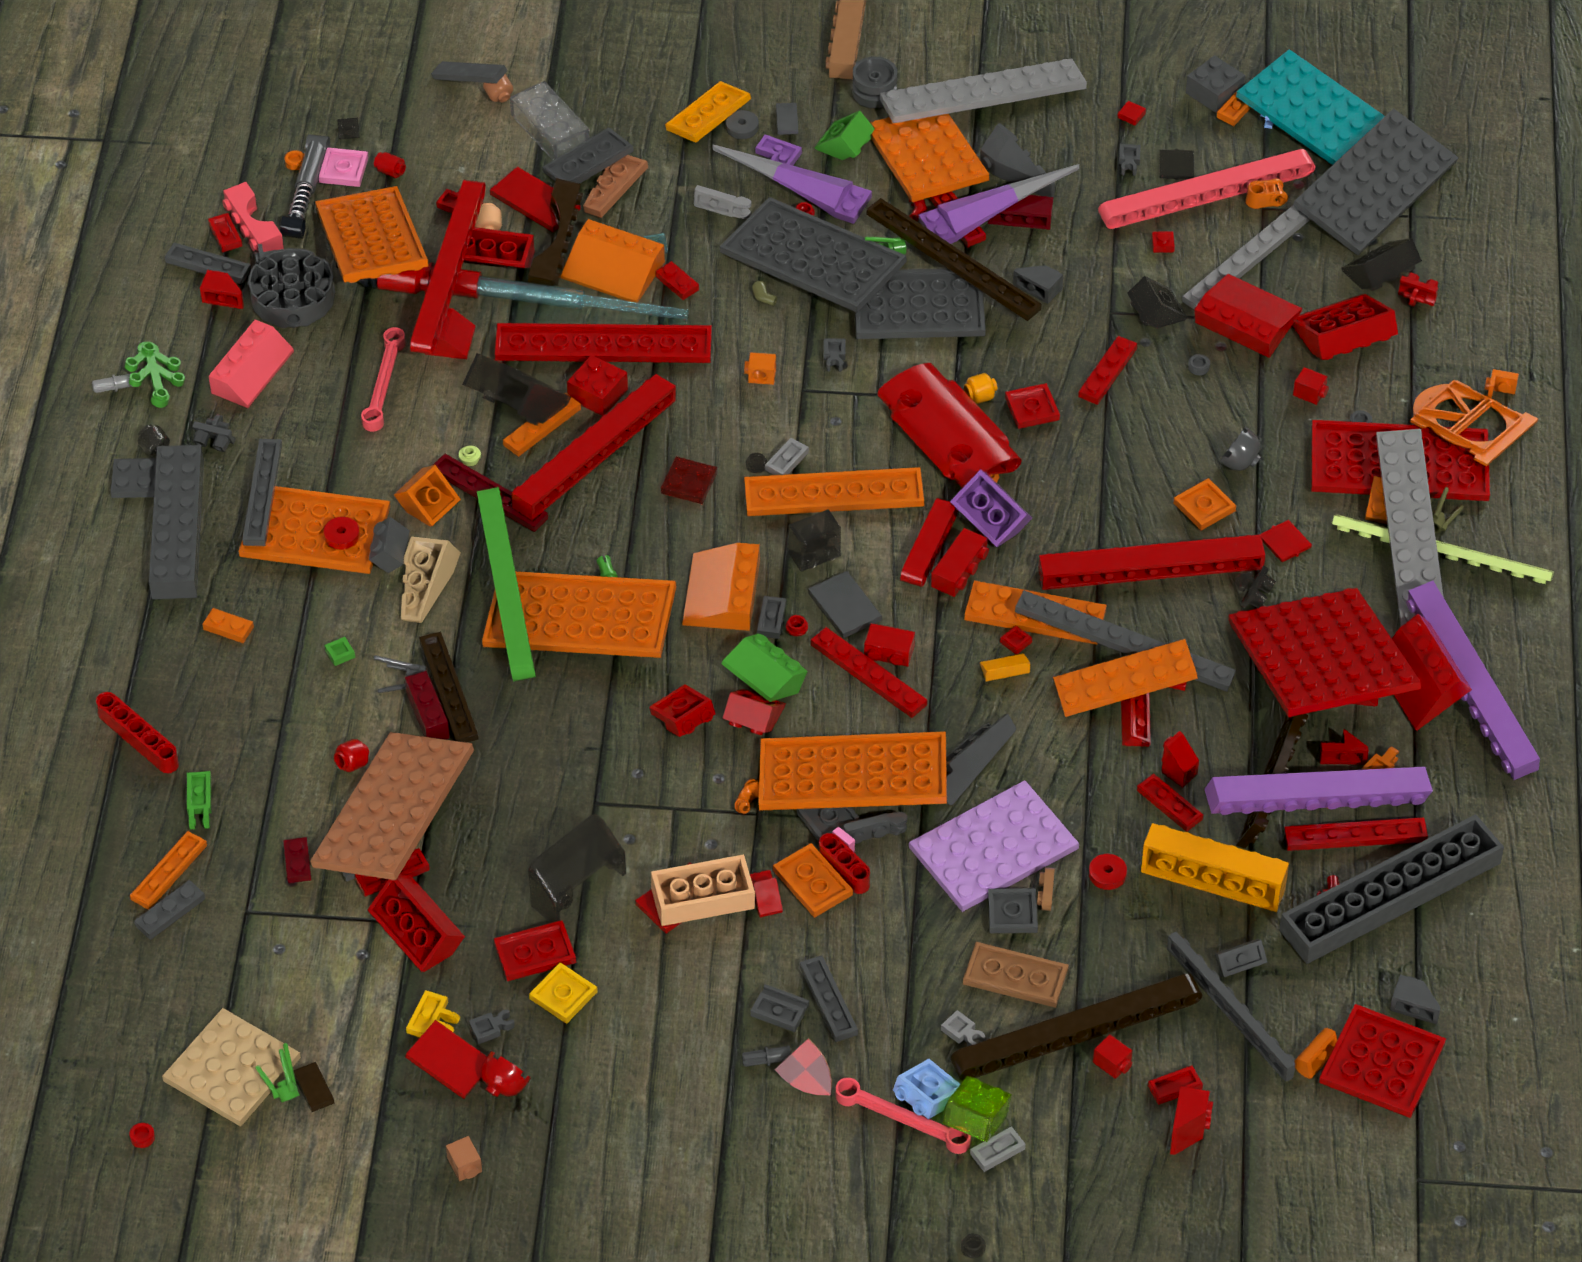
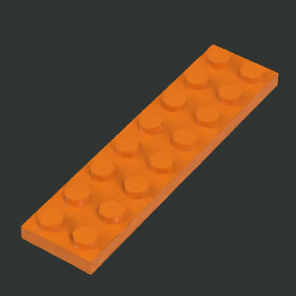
M920 467L744 477L747 516L924 507Z

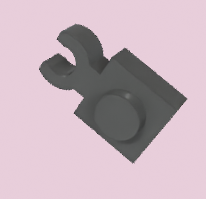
M1120 144L1119 164H1122V175H1125V170L1127 169L1133 171V176L1136 175L1137 165L1140 166L1141 145Z
M824 338V360H827L826 369L828 372H830L833 365L839 367V372L843 370L842 360H845L846 339Z
M503 1010L496 1017H493L490 1012L469 1020V1027L477 1043L481 1044L501 1036V1029H513L515 1023L513 1019L504 1021V1019L510 1017L509 1010Z

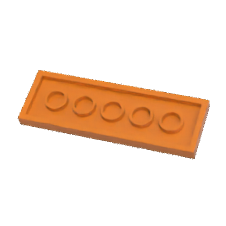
M974 580L964 620L1010 629L1016 625L1026 632L1098 644L1015 612V607L1023 589ZM1025 590L1104 620L1107 607L1105 604Z
M1183 639L1053 677L1064 715L1068 717L1198 679L1186 640Z

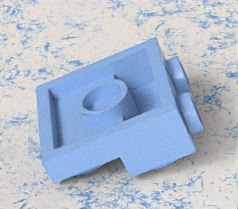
M927 1059L897 1077L893 1091L897 1099L908 1102L917 1115H923L930 1119L944 1111L946 1103L962 1095L965 1087L933 1061Z

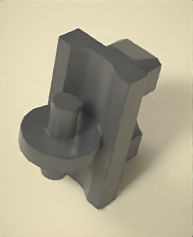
M216 414L214 419L207 418L206 424L194 421L192 426L195 431L193 441L196 445H201L202 447H206L209 438L215 439L213 448L217 451L225 452L229 443L234 444L236 438L232 436V431L228 430L229 423L223 422V416Z

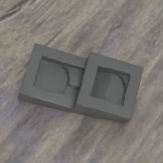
M776 103L778 135L798 134L797 103Z

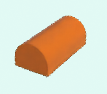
M1324 1028L1294 1060L1295 1068L1301 1075L1311 1079L1328 1061L1337 1042L1336 1032L1332 1029Z

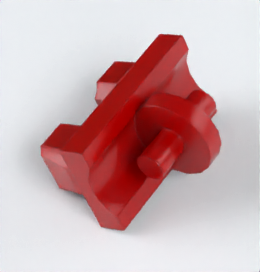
M1412 272L1407 276L1402 275L1398 294L1410 299V306L1414 307L1416 302L1431 306L1435 305L1438 281L1430 279L1426 283L1420 282V277Z

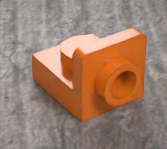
M1493 369L1491 378L1487 377L1484 389L1488 390V397L1492 398L1493 391L1515 394L1519 374Z

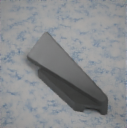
M1009 714L1003 715L993 725L989 722L982 725L946 755L948 805H953L1016 731V726Z

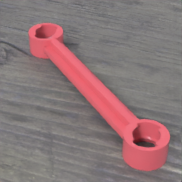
M397 327L389 328L383 334L385 352L370 406L364 409L361 414L362 426L370 432L378 431L384 426L382 412L397 353L406 345L405 333ZM391 338H398L396 340L389 341V339ZM370 417H377L374 420L367 421Z
M843 1078L836 1084V1100L843 1106L859 1104L945 1141L948 1150L955 1154L965 1153L970 1148L971 1133L963 1125H954L949 1128L926 1117L917 1115L912 1111L860 1090L859 1083L853 1078ZM854 1089L856 1091L852 1096L841 1094L844 1090ZM962 1136L967 1139L966 1142L961 1144L951 1141L955 1137L962 1138Z

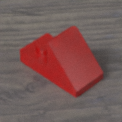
M1343 729L1341 743H1321L1320 764L1365 765L1368 758V746Z
M766 870L750 874L759 917L782 913L783 909L777 879L772 877L771 871Z

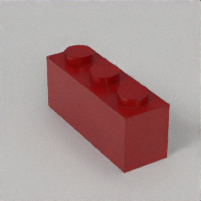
M963 528L932 571L931 587L955 597L960 590L965 588L970 575L976 573L980 561L986 559L989 548H987L988 538Z

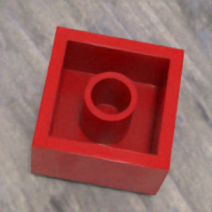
M593 355L567 381L568 395L578 401L581 406L601 416L607 414L628 390L627 372Z

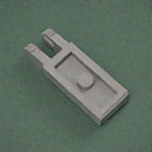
M699 185L696 186L694 192L695 207L729 217L747 219L751 216V212L748 209L751 207L750 199L742 196L736 198V196Z

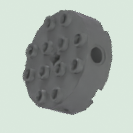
M287 248L266 255L265 260L255 264L251 269L248 280L251 294L250 300L254 312L262 320L280 328L306 327L324 317L333 306L336 294L334 275L330 264L307 249Z

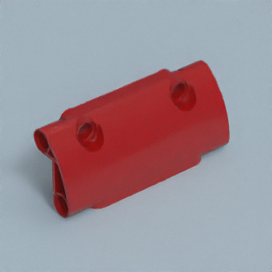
M923 363L906 369L890 379L878 390L877 396L892 411V420L907 433L941 470L945 477L955 480L962 488L980 469L988 475L1011 473L1021 465L1022 459L1009 446L1007 436L954 380H947L932 363Z

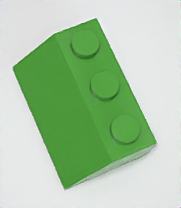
M759 633L745 637L721 663L769 702L798 694L807 674V670L798 661L790 658L781 648L776 647L768 641L766 636Z

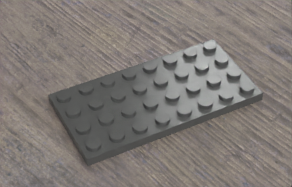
M1392 109L1294 201L1293 206L1356 255H1360L1457 162L1458 157L1396 109Z
M771 197L720 246V253L857 313L907 262L906 255L876 242L866 241L862 236Z

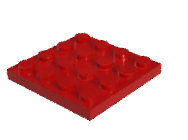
M1355 1004L1321 1073L1319 1083L1411 1118L1445 1046L1446 1038Z

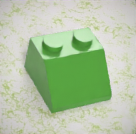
M857 111L834 121L816 144L815 149L841 160L849 157L855 158L860 154V148L871 139L870 135L875 128L861 111Z

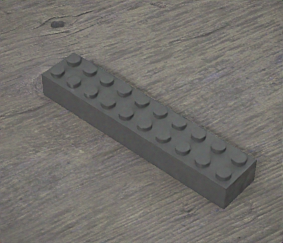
M1475 814L1282 913L1279 931L1305 963L1308 964L1501 864L1504 846Z

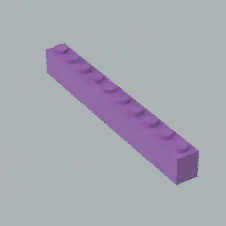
M1434 581L1409 590L1408 600L1406 601L1409 611L1415 613V615L1419 613L1431 623L1472 690L1461 699L1467 701L1472 717L1478 719L1481 732L1484 737H1488L1491 741L1493 753L1501 758V764L1505 773H1510L1513 780H1516L1539 770V756Z
M1425 767L1212 777L1205 787L1211 814L1221 813L1222 815L1235 812L1249 814L1254 811L1270 813L1275 810L1290 812L1296 809L1357 808L1368 805L1378 807L1387 804L1398 806L1406 803L1419 805L1424 803L1433 791Z

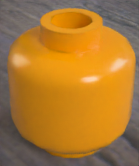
M986 373L969 377L966 384H964L965 393L976 404L992 400L995 391L998 389L996 380L994 378L991 379Z

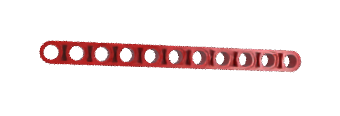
M463 180L411 337V352L434 354L484 200L485 182Z

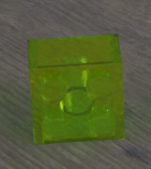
M967 1076L949 1098L943 1124L988 1142L1006 1119L1012 1094L981 1082L977 1078Z

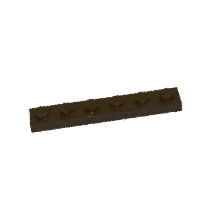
M441 631L419 637L422 651L454 740L465 743L479 740L478 732Z

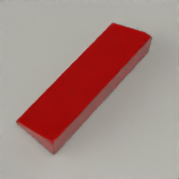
M1149 693L1121 701L1122 745L1124 746L1151 745Z

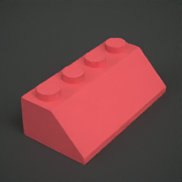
M254 320L210 373L211 394L249 408L292 355L294 349L273 326Z

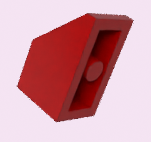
M207 270L200 286L202 303L243 309L242 291L230 275L225 272Z

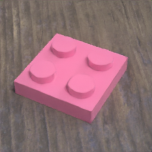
M327 148L319 174V183L360 187L369 158L368 152Z

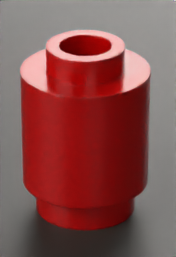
M379 152L374 159V167L379 172L391 177L398 178L406 170L404 159L388 152Z

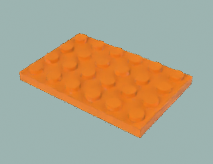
M949 114L893 123L890 117L870 122L875 128L870 135L871 140L911 202L989 181L988 171Z
M275 486L266 546H245L242 541L239 556L370 574L373 567V562L369 560L370 545L374 534L373 529L378 522L387 519L390 501ZM336 517L352 518L359 525V541L353 547L344 550L328 546L324 539L326 523Z

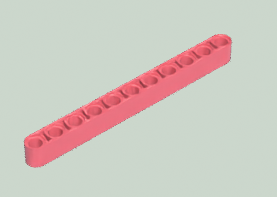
M1299 149L1106 201L1099 206L1098 213L1107 228L1115 229L1247 193L1248 185L1252 181L1280 179L1284 183L1312 174L1316 166L1305 149Z

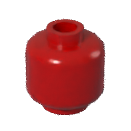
M351 739L338 745L334 754V761L337 767L349 773L366 766L369 760L367 745L358 739Z

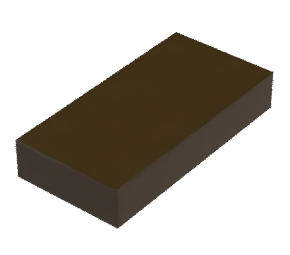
M316 1062L293 1070L294 1077L311 1112L335 1104L334 1098Z

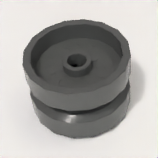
M871 56L863 58L853 67L852 95L861 106L868 108L884 107L880 101V93L897 90V68L893 62L883 57Z

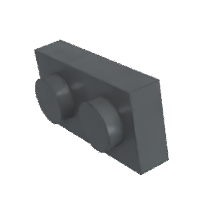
M764 596L757 634H762L767 638L780 639L786 598Z
M1255 939L1215 953L1222 977L1267 963L1261 939Z

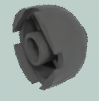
M1245 426L1226 451L1220 463L1236 471L1245 470L1250 465L1254 467L1261 458L1258 455L1261 449L1258 436Z

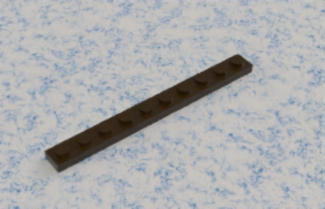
M882 198L867 208V215L1026 321L1041 311V303Z

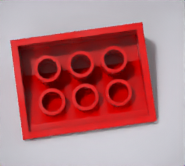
M1227 274L1204 294L1195 307V323L1270 358L1302 312V308Z
M1367 294L1301 314L1292 325L1310 352L1321 360L1332 359L1334 355L1340 353H1350L1358 347H1368L1376 341L1389 340L1391 336L1398 334L1395 310Z
M1419 613L1402 625L1392 637V640L1421 681V689L1394 695L1415 730H1419L1472 689L1431 623Z

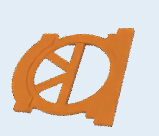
M1453 380L1449 384L1436 385L1421 392L1415 399L1413 405L1414 417L1410 420L1411 423L1422 429L1430 427L1437 435L1453 444L1471 449L1470 453L1475 455L1474 460L1484 466H1488L1538 422V418L1529 413L1521 414L1513 411L1458 380ZM1461 398L1476 400L1480 403L1470 410ZM1453 399L1462 413L1435 408L1441 402ZM1490 407L1503 417L1506 424V429L1491 441H1470L1459 435ZM1436 419L1456 421L1457 423L1450 429L1441 426Z

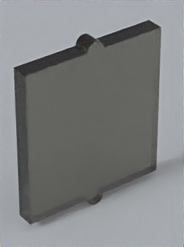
M1179 149L1159 150L1160 178L1175 180L1194 178V151Z

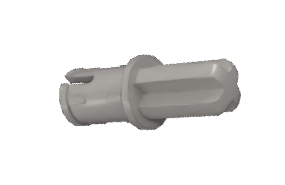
M130 374L112 375L110 378L94 380L92 382L93 391L95 393L110 390L117 392L118 389L133 387L129 384Z

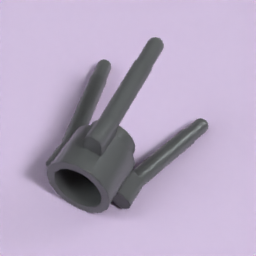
M377 655L373 657L375 660L387 663L386 666L389 668L407 671L406 676L426 671V666L420 664L406 663ZM400 684L380 688L377 692L383 693L406 689V685Z

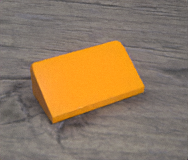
M1025 654L980 662L985 681L1030 673V661Z

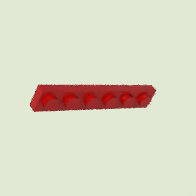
M825 627L811 639L812 647L909 717L913 718L927 706V699L829 628Z
M1424 817L1284 826L1287 851L1418 843L1428 839Z

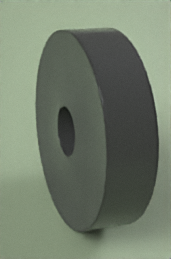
M738 110L726 119V131L736 139H748L758 132V117L750 111Z

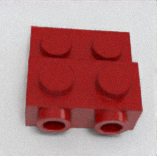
M686 684L649 707L651 715L662 720L665 723L666 729L678 737L691 734L695 727L704 722L711 721L716 714L712 700Z

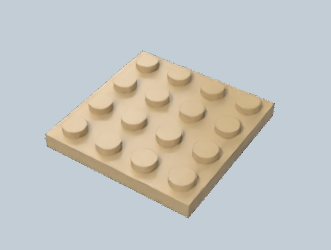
M222 1008L163 1074V1081L241 1127L271 1093V1090L255 1067L259 1065L275 1087L284 1078L285 1075L279 1055V1049L284 1051V1043ZM288 1046L292 1066H294L301 1058L300 1052Z

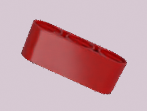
M832 833L822 835L819 840V852L853 889L854 893L863 894L867 892L870 888L869 867L837 835Z

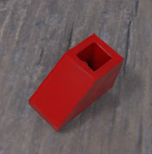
M1179 731L1173 737H1168L1163 744L1161 772L1183 788L1198 774L1199 759L1184 734Z

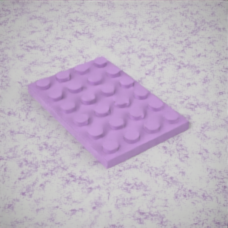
M1024 780L910 841L909 848L963 912L987 899L988 889H1006L1079 849V843Z

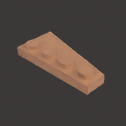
M627 155L605 168L603 175H600L597 179L596 188L591 190L583 205L584 212L602 218L647 170V161Z

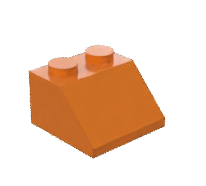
M436 465L422 468L394 494L408 514L430 527L461 500Z

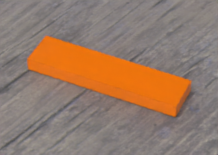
M187 831L130 894V899L148 910L151 909L207 847V841Z

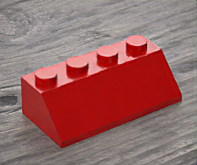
M475 227L464 260L530 268L535 253L534 235Z
M399 874L396 880L388 879L367 909L421 972H426L453 955L465 938L462 932L411 875Z

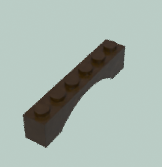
M556 178L551 195L550 208L558 223V233L550 247L542 254L533 258L528 275L527 288L552 293L554 285L558 286L560 279L558 269H563L565 257H562L563 253L567 254L570 241H567V237H572L574 225L571 223L576 221L579 209H576V205H581L582 202L581 184Z

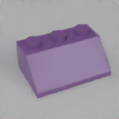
M981 469L950 501L996 547L1017 535L1032 519L1004 489Z

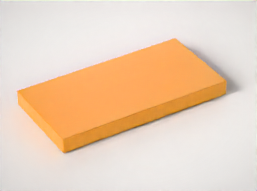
M720 81L665 124L666 130L696 143L751 100L750 93Z

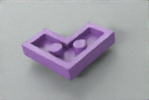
M764 135L755 147V152L770 158V160L793 166L802 154V147Z

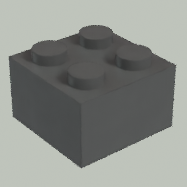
M1214 55L1187 75L1186 94L1217 114V111L1234 93L1244 86L1245 75Z

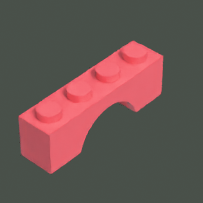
M247 182L223 190V206L227 212L230 211L234 224L240 226L243 237L248 238L253 251L259 252L258 244H262L263 252L284 249L282 234L273 221H259L251 217L252 213L257 210L255 194Z

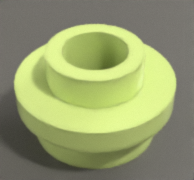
M465 446L459 451V459L466 466L476 465L481 457L480 450L475 446Z

